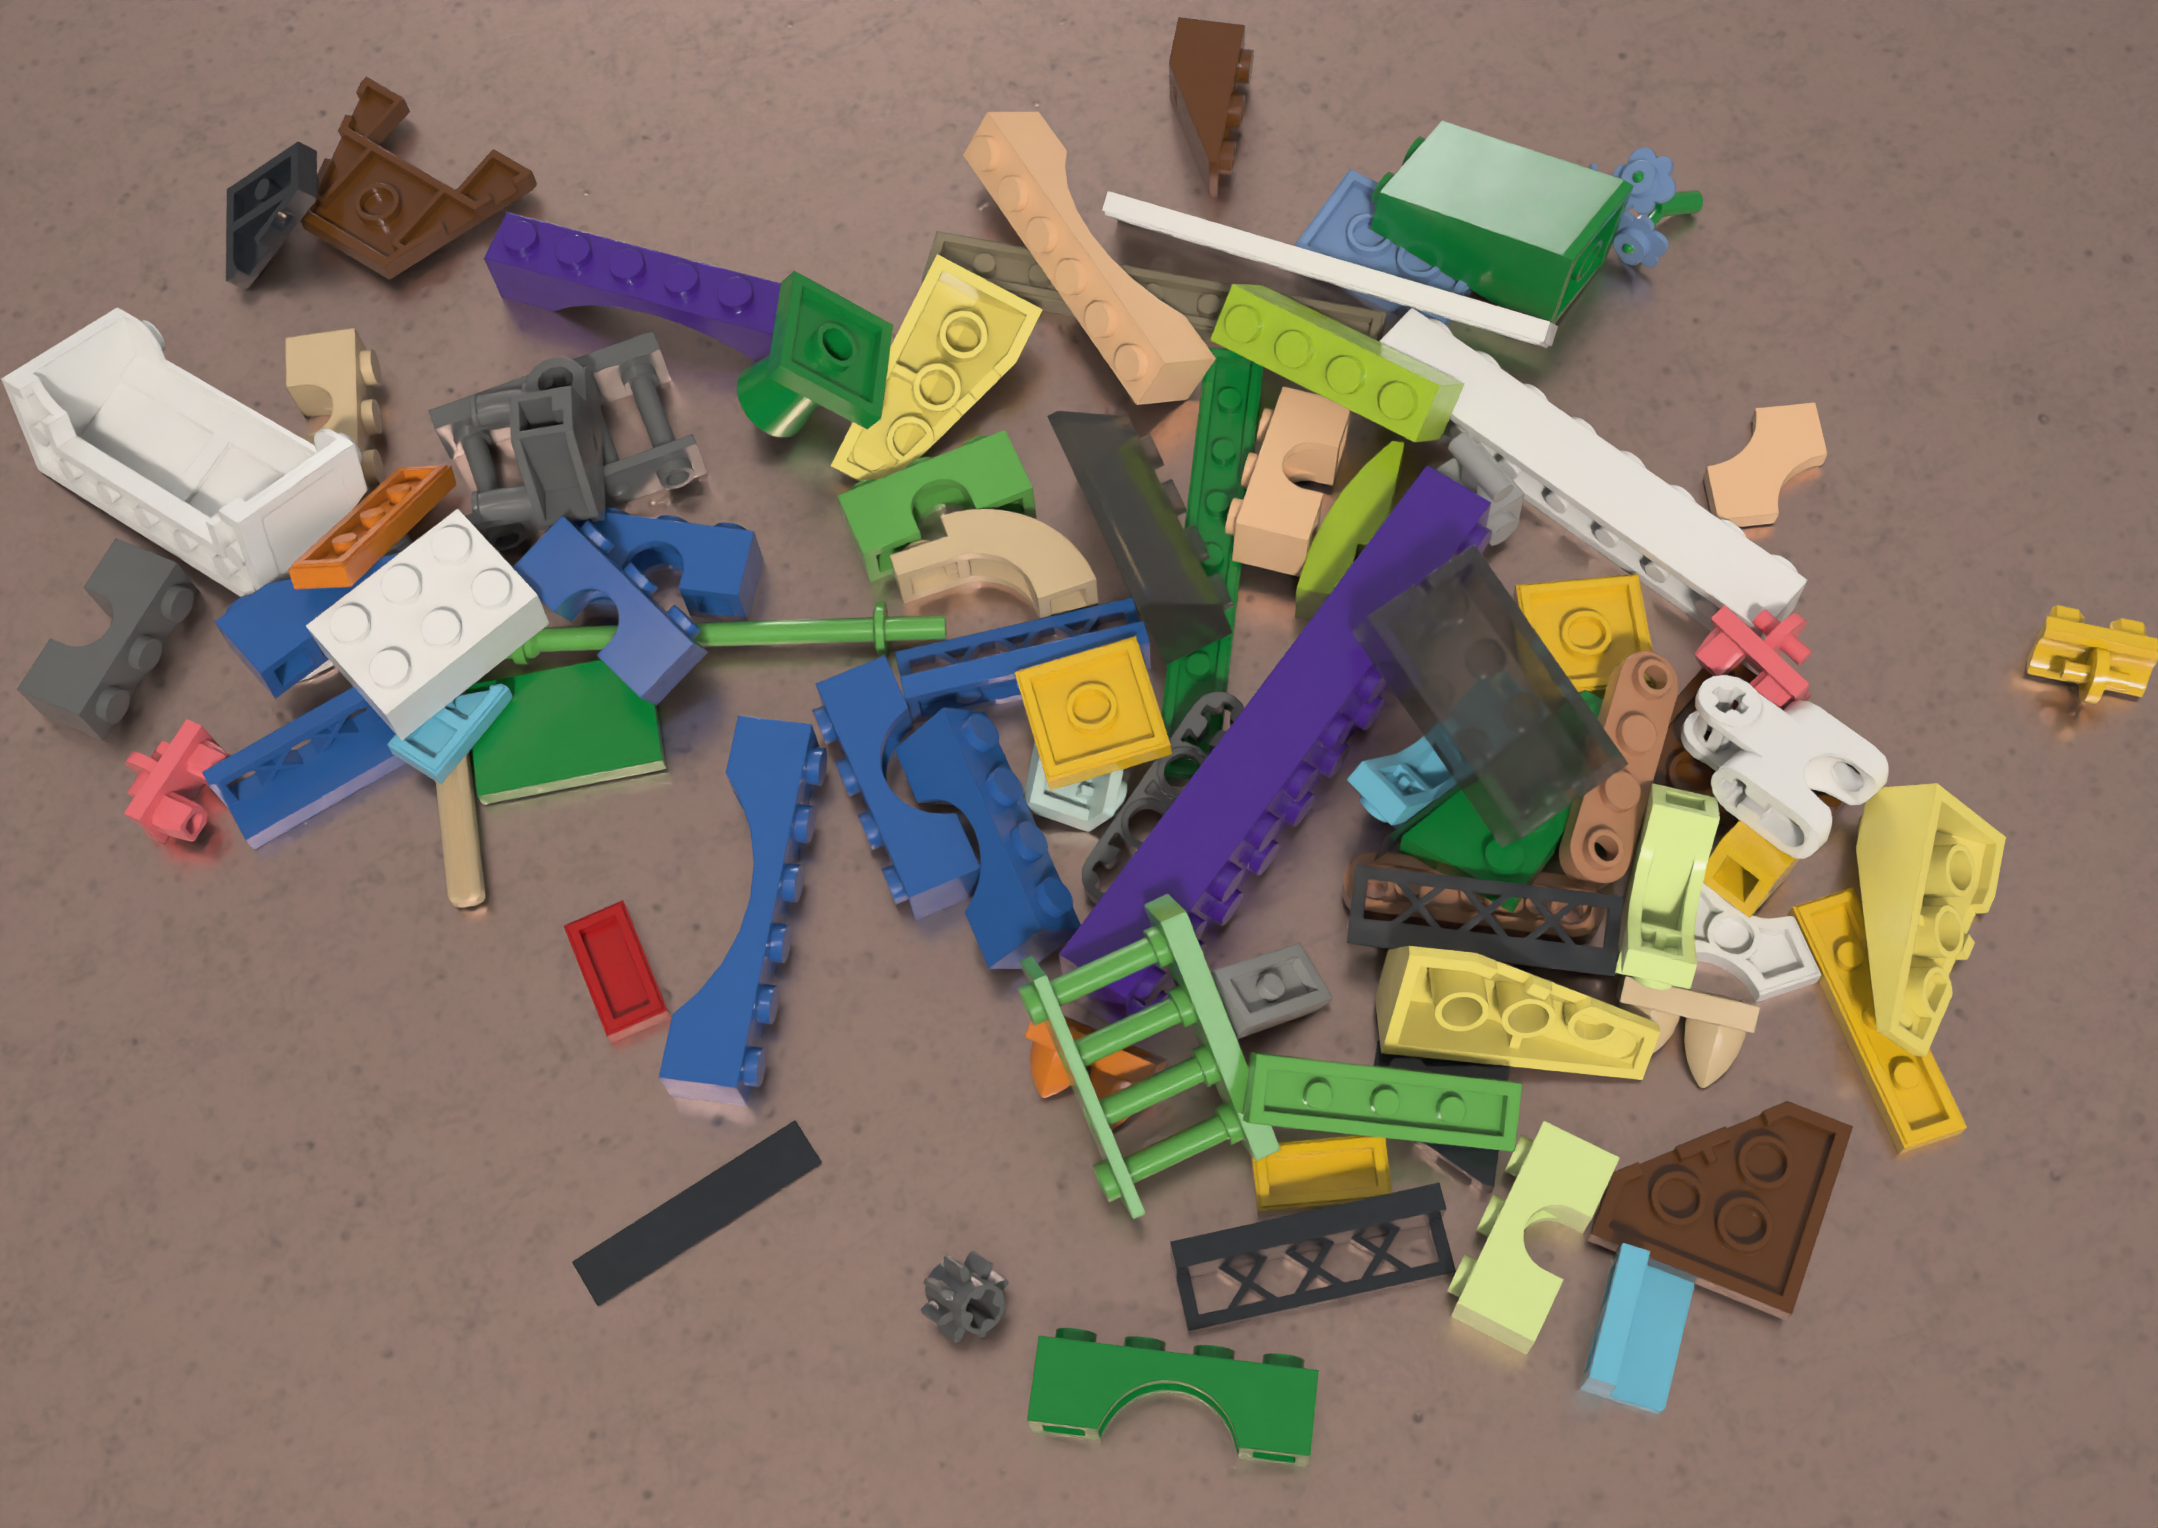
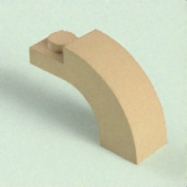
M971 509L942 515L940 517L944 538L934 541H916L906 546L901 552L890 555L896 584L904 604L962 584L987 581L1006 585L1019 592L1032 605L1038 619L1098 605L1096 577L1082 553L1072 542L1049 525L1015 512L995 509Z

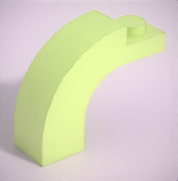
M1652 783L1623 905L1615 973L1631 976L1634 981L1645 987L1657 990H1668L1672 986L1685 989L1691 988L1697 967L1695 925L1707 863L1720 820L1718 801L1715 797Z

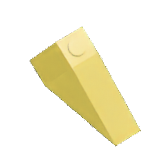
M937 254L890 347L881 419L868 430L852 422L830 467L860 482L866 479H880L901 471L911 462L919 459L1017 362L1043 309Z
M1938 783L1882 787L1865 802L1863 815L1860 817L1857 826L1858 840L1856 853L1877 1032L1913 1056L1927 1055L1953 995L1949 975L1956 960H1968L1975 944L1970 934H1968L1974 917L1978 913H1988L1996 895L2006 840L2002 833Z
M1416 946L1390 949L1386 956L1375 995L1381 1053L1643 1080L1660 1035L1657 1022L1473 952Z

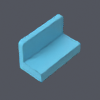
M1622 1243L1612 1259L1579 1390L1659 1414L1666 1407L1694 1290V1283L1648 1266L1650 1251Z

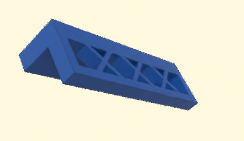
M1133 597L895 652L904 698L909 708L912 724L928 721L943 707L972 711L1020 700L1022 695L1016 679V671L1134 636L1137 638L1146 669H1151L1150 642L1144 621H1139ZM1125 619L1126 625L1095 632L1100 624ZM1082 629V631H1081L1080 633H1078V632H1076V631H1074V630ZM1056 635L1062 638L1061 640L1036 645L1039 639ZM1023 642L1020 647H1018L1017 645H1015V644H1017V643ZM996 648L1003 652L976 659L982 651ZM963 656L960 661L955 659L956 657ZM934 662L943 666L913 674L911 670L913 667Z
M352 687L204 770L202 774L210 788L230 810L245 840L255 850L401 767L406 762L392 754L387 745L396 735L394 731L368 704L363 696ZM361 708H367L366 711L358 714L357 716L353 718H347L350 714L356 712L357 710ZM312 739L311 742L305 744L304 746L295 750H291L292 747L303 742L304 740ZM250 771H256L251 776L230 786L229 783Z

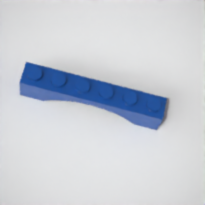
M738 715L726 775L738 802L745 812L751 832L754 866L750 899L740 931L722 964L699 992L672 1014L658 1077L671 1096L748 1106L751 1087H760L766 1068V1049L760 1047L764 1024L774 1023L779 1003V988L777 985H773L777 962H786L791 945L790 924H785L789 902L797 903L799 901L803 886V866L797 864L801 843L809 844L814 833L815 807L809 805L813 785L821 786L823 784L827 767L826 748H820L812 724Z

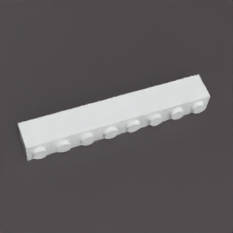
M1411 308L1379 341L1465 383L1443 435L1439 440L1449 445L1456 436L1467 432L1476 443L1480 442L1521 488L1525 493L1524 500L1629 574H1638L1639 580L1710 631L1714 630L1711 617L1725 605L1764 641L1767 636L1752 623L1754 618L1762 610L1767 609L1776 619L1782 622L1794 610L1807 583V579L1798 574L1796 568L1787 559L1766 552L1750 541L1736 524L1725 519H1719L1695 502L1691 494L1677 485H1669L1647 470L1637 456L1628 451H1620L1599 437L1592 426L1578 417H1570L1551 404L1538 388L1531 384H1522L1502 370L1490 355L1482 351H1475L1454 337L1449 328L1439 320L1428 319L1414 308Z

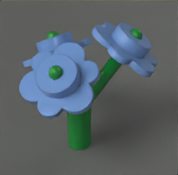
M1647 147L1635 150L1630 155L1628 164L1619 165L1613 172L1614 177L1634 185L1625 210L1634 208L1640 216L1636 218L1630 212L1624 211L1612 244L1618 257L1624 263L1637 265L1641 262L1646 267L1653 268L1660 261V256H1663L1669 248L1666 237L1659 231L1654 230V227L1666 216L1698 213L1703 206V197L1697 190L1676 192V182L1670 176L1674 169L1673 161L1667 156L1657 157L1656 153ZM1589 164L1588 168L1598 171L1597 164Z

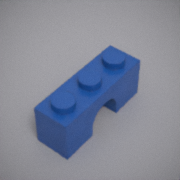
M606 508L604 521L593 522L591 519L574 522L579 527H582L587 521L596 526L615 545L608 555L623 569L631 562L646 576L665 569L681 572L682 577L679 590L690 616L727 621H749L764 561L754 531L729 522L718 523L715 526L694 524L672 515H661L656 519L631 516L616 508ZM601 599L592 602L616 606L612 599Z
M561 516L512 568L554 613L571 622L592 602L601 599H612L619 613L618 629L612 640L597 656L640 698L658 705L708 653L694 639L701 632V629L676 605H673L668 611L660 606L651 597L658 587L633 563L630 562L625 569L618 565L608 555L615 545L590 521L579 527L569 519Z

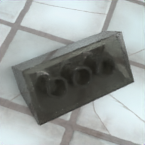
M1056 411L1048 415L1051 426L1165 665L1232 634L1223 611L1233 607L1234 604L1219 573L1207 577L1200 564L1210 559L1209 553L1196 526L1193 525L1184 530L1177 517L1187 512V509L1172 478L1161 483L1155 470L1165 465L1150 433L1138 437L1128 416Z

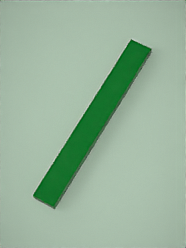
M1208 347L1216 359L1202 380L1161 712L1169 740L1193 705L1202 696L1211 692H1228L1242 563L1232 561L1234 536L1225 534V527L1233 498L1244 500L1247 489L1241 488V480L1248 454L1255 452L1264 367L1224 348ZM1225 709L1217 716L1209 712L1203 716L1208 721V730L1199 745L1191 736H1188L1184 742L1199 747L1209 756V743L1218 731L1223 730ZM1188 758L1173 760L1165 770V779L1170 786L1185 787L1199 769V765Z

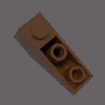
M1178 17L1169 60L1170 100L1209 196L1218 197L1222 174L1232 175L1236 141L1229 140L1231 128L1241 129L1245 95L1238 94L1240 83L1250 84L1254 50L1244 49L1245 25Z

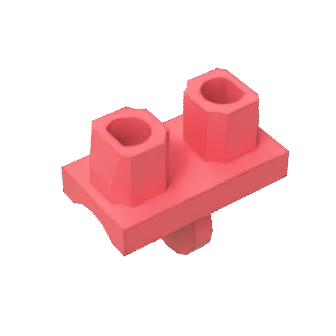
M1725 605L1711 617L1714 630L1706 637L1694 654L1696 661L1712 676L1728 675L1745 660L1759 673L1749 684L1759 694L1783 710L1794 701H1807L1811 697V693L1807 691L1810 686L1809 683L1779 656L1784 652L1800 666L1812 654V651L1798 639L1807 625V621L1799 613H1793L1780 622L1767 609L1762 610L1752 623L1767 636L1764 641Z
M186 719L170 744L161 741L151 757L132 751L125 761V765L138 776L127 791V794L133 797V800L124 814L141 826L149 838L162 844L166 842L169 836L190 842L195 841L207 823L208 812L200 804L193 802L203 784L209 786L202 772L231 755L220 747L203 726Z

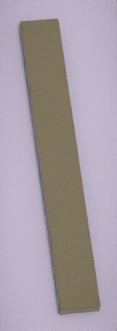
M936 231L922 275V283L938 254L1043 309L1042 311L1075 317L1027 247ZM1118 264L1132 279L1155 297L1185 315L1203 341L1213 342L1210 338L1232 284ZM1280 293L1377 341L1382 339L1387 312Z

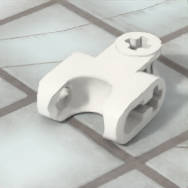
M1720 675L1705 680L1696 694L1695 707L1697 711L1688 716L1681 729V741L1684 748L1694 758L1706 763L1716 771L1712 775L1711 787L1718 802L1728 812L1764 839L1795 859H1805L1816 852L1827 841L1833 819L1830 808L1811 790L1825 792L1851 806L1861 805L1868 801L1887 783L1889 765L1886 756L1873 744L1812 702L1803 700L1794 701L1782 710L1759 694L1749 683L1738 677ZM1734 700L1738 701L1736 710L1731 709ZM1706 731H1712L1708 741H1705L1704 735ZM1845 763L1852 765L1855 769L1858 770L1860 774L1856 773L1851 767H1849Z

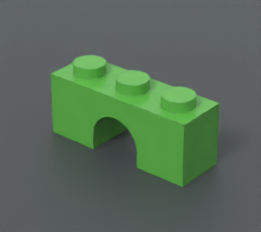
M1006 430L990 436L980 435L973 437L957 449L934 458H919L901 471L880 479L860 481L849 491L837 495L844 524L870 582L894 573L890 555L901 552L913 542L922 540L919 530L921 523L927 516L938 510L995 509L1015 512L1031 518L1037 517L1033 486Z

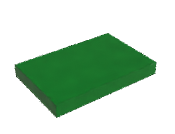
M602 660L477 683L466 689V694L490 690V685L502 683L510 689L513 696L508 705L472 747L477 797L483 805L667 769L658 705L640 698Z

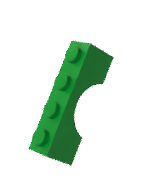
M1076 1328L1056 1329L1055 1337L1038 1336L1027 1417L1031 1432L1101 1440L1114 1417L1130 1403L1156 1393H1177L1201 1401L1222 1419L1231 1434L1238 1458L1305 1467L1309 1465L1319 1370L1304 1368L1305 1360L1300 1357L1269 1353L1263 1355L1262 1363L1234 1360V1350L1214 1345H1196L1193 1348V1354L1165 1351L1166 1343L1164 1341L1140 1336L1125 1337L1124 1346L1096 1343V1333Z

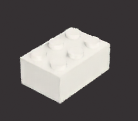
M456 509L307 624L306 627L325 656L363 696L401 740H404L546 627L549 621L536 592L460 510Z

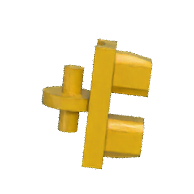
M2056 605L2051 609L2049 616H2046L2028 656L2026 673L2080 684V701L2095 705L2098 703L2104 690L2142 697L2151 672L2158 662V638L2147 636L2144 622L2120 618L2117 621L2110 622L2108 628L2085 624V617L2079 609Z

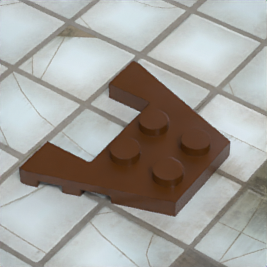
M366 76L356 91L359 101L353 114H346L338 129L341 136L339 144L332 158L324 159L317 174L319 180L317 199L300 222L308 232L390 280L528 194L537 186V182L531 170L493 149L457 189H453L379 145L410 113V110L402 96Z

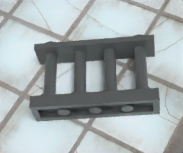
M653 331L572 359L581 366L588 365L595 379L600 406L630 395L634 396L653 446L652 449L619 460L601 411L606 508H613L666 488H680L691 482L693 478L707 474L694 435L691 434L677 440L675 439L656 390V386L671 381ZM527 375L476 394L485 395L520 389L522 383L526 381ZM470 396L428 410L434 429L450 459L465 454L477 491L482 492L502 488L488 447L511 438L510 427L478 434L471 418ZM473 513L465 515L496 550L514 548L524 539L548 531H541L539 526H534L532 521L490 527L487 530L481 531L475 523Z

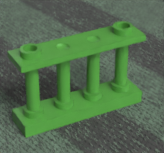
M1169 894L1144 904L1152 927L1143 930V939L1049 981L1045 972L1032 956L1019 961L1028 981V984L1018 988L1021 1000L1034 1026L1045 1022L1101 1155L1102 1161L1092 1165L1099 1185L1108 1202L1110 1203L1119 1198L1133 1219L1146 1214L1134 1183L1225 1140H1228L1230 1145L1240 1141L1256 1161L1281 1150L1272 1126L1250 1124L1243 1121L1249 1068L1187 912ZM1154 963L1159 968L1168 965L1176 987L1167 990L1168 998L1078 1040H1073L1060 1009L1061 1006ZM1178 1023L1183 1028L1192 1025L1200 1045L1191 1049L1192 1057L1098 1100L1085 1066ZM1204 1082L1207 1087L1216 1085L1223 1104L1214 1108V1116L1122 1158L1110 1125L1199 1083Z

